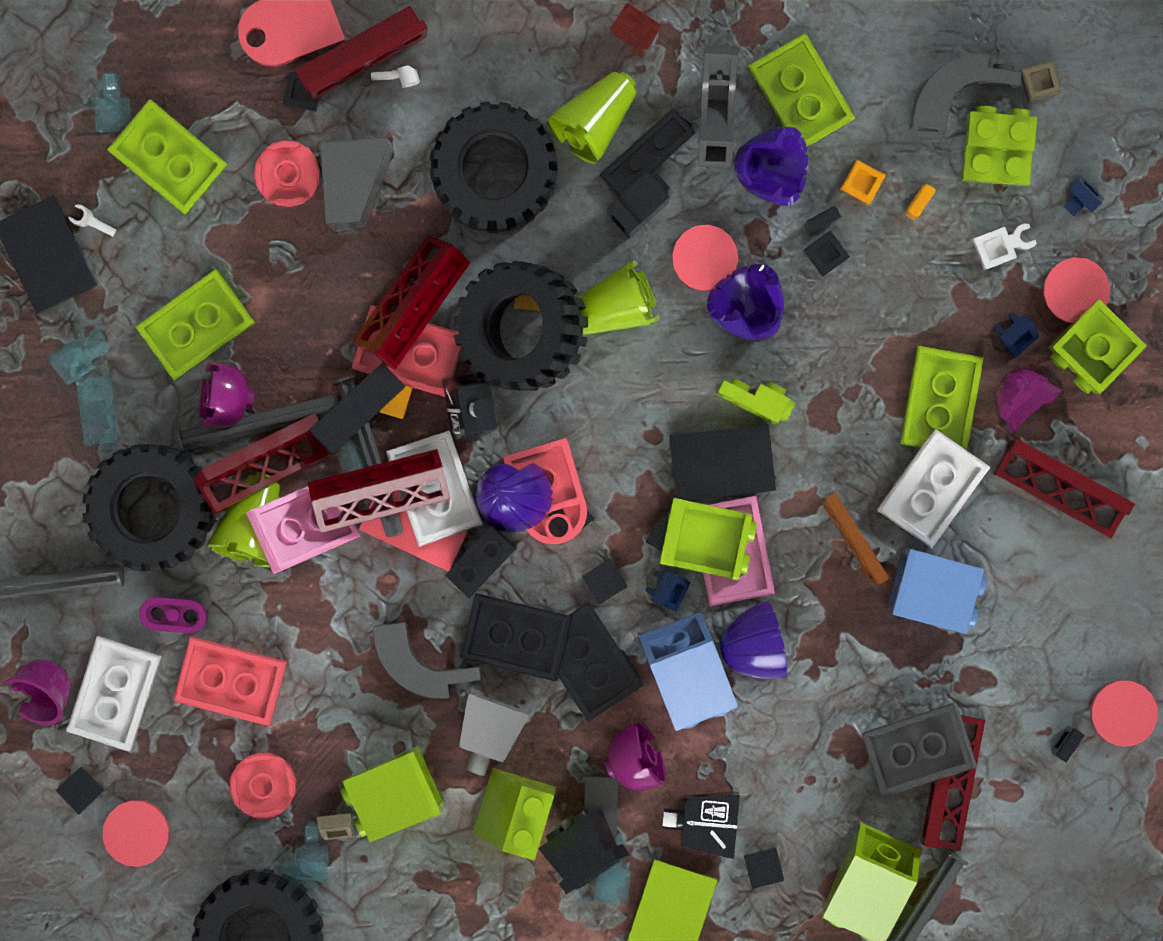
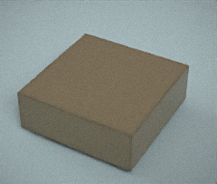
M1053 60L1019 70L1022 72L1021 78L1028 102L1062 92Z
M351 813L317 817L318 830L323 840L356 836L355 824Z

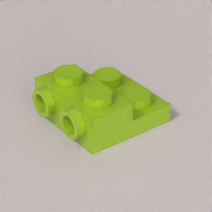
M977 106L976 112L971 111L967 115L962 181L1029 186L1032 153L1035 150L1037 117L1030 116V110L1010 109L1008 115L997 114L996 107Z
M1097 299L1073 324H1070L1048 349L1053 353L1049 358L1062 371L1068 367L1077 376L1073 381L1083 392L1089 394L1092 391L1095 394H1101L1147 345L1100 299Z
M732 378L730 382L724 380L716 392V395L773 425L778 424L780 420L787 421L796 404L784 396L787 390L770 381L766 385L759 384L752 395L748 392L750 389L749 385Z

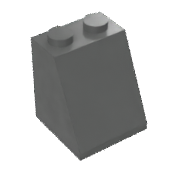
M388 138L320 143L326 224L332 230L338 232V235L358 234V228H366L393 154V146Z

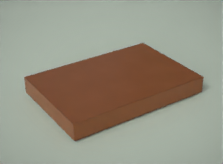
M829 492L821 497V504L869 580L880 585L890 579L837 494Z

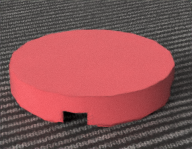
M283 140L272 143L261 153L255 163L254 179L257 189L266 200L277 206L294 207L304 204L314 196L320 185L321 170L317 158L309 148L296 141Z
M709 224L694 226L685 231L675 243L672 253L673 269L679 280L688 287L698 291H711L716 289L715 285L721 279H727V275H732V272L736 270L738 264L737 247L732 237L719 227Z
M1073 257L1059 262L1049 270L1043 282L1042 296L1046 306L1055 318L1065 323L1073 324L1097 299H1100L1107 305L1110 297V284L1106 273L1098 264L1086 258Z
M1130 680L1110 682L1095 694L1090 705L1092 725L1105 741L1117 746H1134L1145 741L1154 731L1158 721V706L1153 695L1143 685Z
M257 752L245 757L235 767L230 777V794L234 804L248 816L256 819H269L280 815L291 804L296 794V777L292 767L284 758L270 752Z
M130 800L119 804L108 814L103 825L102 839L107 852L115 861L126 866L141 867L152 863L164 853L170 838L168 820H166L158 806L146 800Z

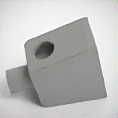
M470 691L467 698L459 744L460 748L471 751L466 770L485 776L490 759L504 762L524 727L530 712Z

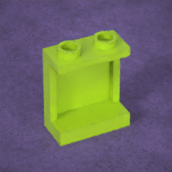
M673 498L659 563L739 580L740 574H747L750 555L745 554L747 541H754L757 522L752 521V514Z

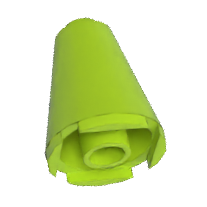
M611 72L552 112L551 116L547 119L550 130L561 144L567 140L574 146L570 151L585 162L595 164L604 155L636 96L634 80L624 72Z
M637 261L627 262L578 296L583 299L586 307L584 310H581V314L584 317H588V327L583 328L582 335L647 326L659 322V313L652 315L651 307L657 304L643 270L636 272L634 269L638 265Z
M257 472L256 476L249 475L244 483L251 486L257 484L260 472ZM265 474L264 480L271 476ZM275 483L230 506L210 537L207 546L212 547L211 550L230 559L242 563L244 560L252 561V559H255L254 566L270 567L246 513L279 499L280 485Z

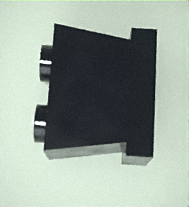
M646 172L607 208V215L630 239L669 204L670 196L668 195V190L670 188L658 174L652 177Z
M492 526L445 576L470 598L517 548Z
M588 809L578 813L570 819L573 825L566 830L563 827H559L545 837L548 842L538 848L564 879L559 884L565 894L579 890L630 855L623 844H616L602 809L589 813Z

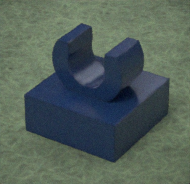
M1080 175L1069 187L1074 196L1064 207L1073 216L1084 205L1093 212L1102 204L1104 197Z
M1009 313L1008 317L1013 324L1007 330L997 324L995 329L1006 351L1015 359L1039 338V334L1033 322L1024 314L1018 318L1016 314Z
M667 570L665 573L655 571L653 575L660 578L661 581L656 590L647 586L646 592L653 596L652 601L676 612L691 582Z

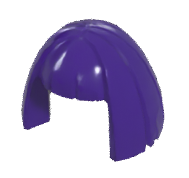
M779 127L763 132L744 143L737 151L733 164L740 183L747 190L768 202L782 206H790L791 203H795L800 197L799 193L803 191L806 182L804 175L807 174L805 168L808 166V155L805 154L807 146L804 138L801 137V132L794 127Z
M752 264L750 268L748 266L733 271L732 275L728 274L727 279H721L715 285L716 289L711 290L707 299V310L711 318L728 333L743 340L761 342L775 336L780 329L784 313L783 290L778 275L769 266L766 265L764 267L763 264Z
M535 463L520 470L508 464L492 466L484 475L480 476L475 491L477 509L488 524L500 531L521 532L530 529L532 526L539 524L546 517V512L551 508L553 500L551 495L553 491L550 489L551 483L549 478L545 477L546 473Z
M768 601L752 606L726 627L721 636L720 650L725 663L739 673L761 679H780L787 676L786 653L783 650L785 647L781 631L777 630L779 627L778 620Z

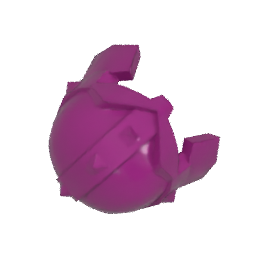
M1028 369L1007 373L996 389L995 401L999 408L1000 417L1006 421L1010 433L1016 432L1018 426L1043 404L1051 403L1062 392V389L1051 384L1048 381V377Z
M38 659L26 665L20 664L16 674L4 683L7 685L13 683V691H21L26 696L32 698L29 703L22 702L18 715L40 725H53L60 721L63 709L67 706L66 700L69 696L72 680L68 677L66 669L52 661Z

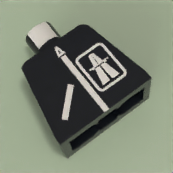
M472 373L442 379L453 441L485 436L497 429L490 385L485 383L483 378H478Z
M739 792L685 795L683 810L664 808L662 828L681 830L682 846L734 859L740 799Z

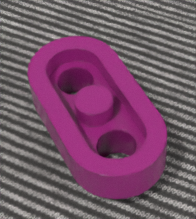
M153 597L146 600L139 611L142 624L146 628L155 631L195 633L205 626L208 618L204 605L199 601L191 599ZM155 607H160L164 612L160 620L153 617ZM188 610H193L196 613L197 618L194 622L186 620L185 615Z

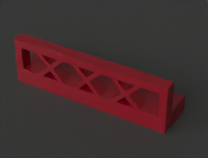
M408 6L295 70V74L311 101L426 38L428 27L424 20L419 21L412 7Z
M427 235L352 342L358 347L374 354L387 367L396 370L471 262L454 245ZM433 247L438 248L433 258L426 261V257ZM418 275V279L414 283V285L407 288V284L409 283L411 278ZM399 302V306L397 307L395 312L388 314V311L392 307V305ZM380 329V333L373 343L368 342L373 332Z
M316 414L309 415L201 469L194 478V482L213 514L325 459L329 455L328 452L309 432L319 421ZM308 438L316 451V454L310 457L295 453L297 443ZM291 446L290 452L284 450V449H286V448H288V447ZM276 454L288 458L286 469L280 472L267 468L270 456ZM263 460L262 466L256 464V463H258V462H260V461ZM293 460L298 462L292 465ZM247 468L260 472L257 484L251 486L238 482L241 471ZM235 474L234 480L228 478ZM265 474L271 476L264 480ZM216 483L231 486L229 498L219 503L209 488ZM236 488H237V489H240V490H243V491H241V492L235 494Z
M1019 439L1012 440L994 472V475L1111 539L1124 515H1130L1135 506V503ZM1013 455L1025 461L1028 475L1015 478L1004 472ZM1031 465L1042 471L1033 473ZM1046 473L1053 476L1058 491L1047 494L1040 492L1037 488L1035 476ZM1030 478L1032 487L1021 480ZM1060 481L1064 482L1065 484L1071 487L1062 489ZM1072 490L1082 492L1087 507L1076 510L1067 507L1064 493ZM1059 494L1061 503L1051 498V496ZM1089 497H1091L1092 499H1094V500H1096V501H1098V502H1100V503L1091 505V501H1090V498H1089ZM1107 506L1117 512L1108 529L1096 522L1093 509ZM1088 511L1090 519L1080 513Z
M438 449L307 482L320 533L451 499ZM439 480L441 490L432 493H425L420 490L425 483ZM402 490L408 493L401 501L394 502L387 499L393 491ZM368 498L375 501L370 509L360 510L355 507L359 500ZM332 507L343 510L338 517L324 520L321 511Z
M961 715L963 723L976 725L974 738L969 743L972 746V752L977 765L985 719ZM976 768L968 770L958 778L952 775L931 783L920 841L923 846L935 849L943 847L961 851ZM966 779L965 787L963 789L960 785V782ZM956 785L963 795L962 803L950 811L946 806L948 790ZM960 811L957 822L953 815ZM949 818L957 828L954 842L939 839L942 823Z

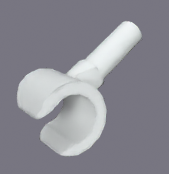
M403 66L397 70L387 72H371L372 81L400 78L402 88L420 83L417 70L410 66Z
M79 204L75 205V207L83 210L84 216L79 221L69 217L72 223L80 227H87L89 225L112 237L115 235L117 229L93 217L92 212L88 208Z

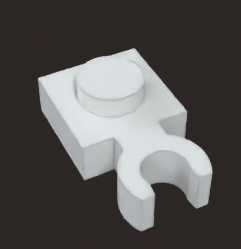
M1029 224L1019 225L1011 235H1008L1006 228L1002 227L972 239L984 271L1016 259L1015 248L1028 250L1037 244L1036 240L1025 243L1020 239L1021 232L1030 228Z

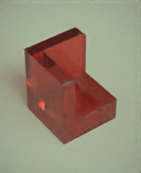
M626 3L611 26L610 32L630 45L631 51L642 58L660 31L661 24L629 3Z

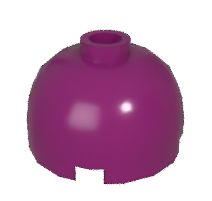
M209 361L205 371L211 372L209 381H202L199 417L205 418L200 423V426L228 428L236 425L243 418L245 409H252L254 390L248 389L247 378L235 366Z
M639 722L617 732L611 739L608 748V759L605 760V767L609 776L612 779L616 778L621 785L632 791L652 789L666 781V768L661 751L655 754L649 741L656 739L644 723Z

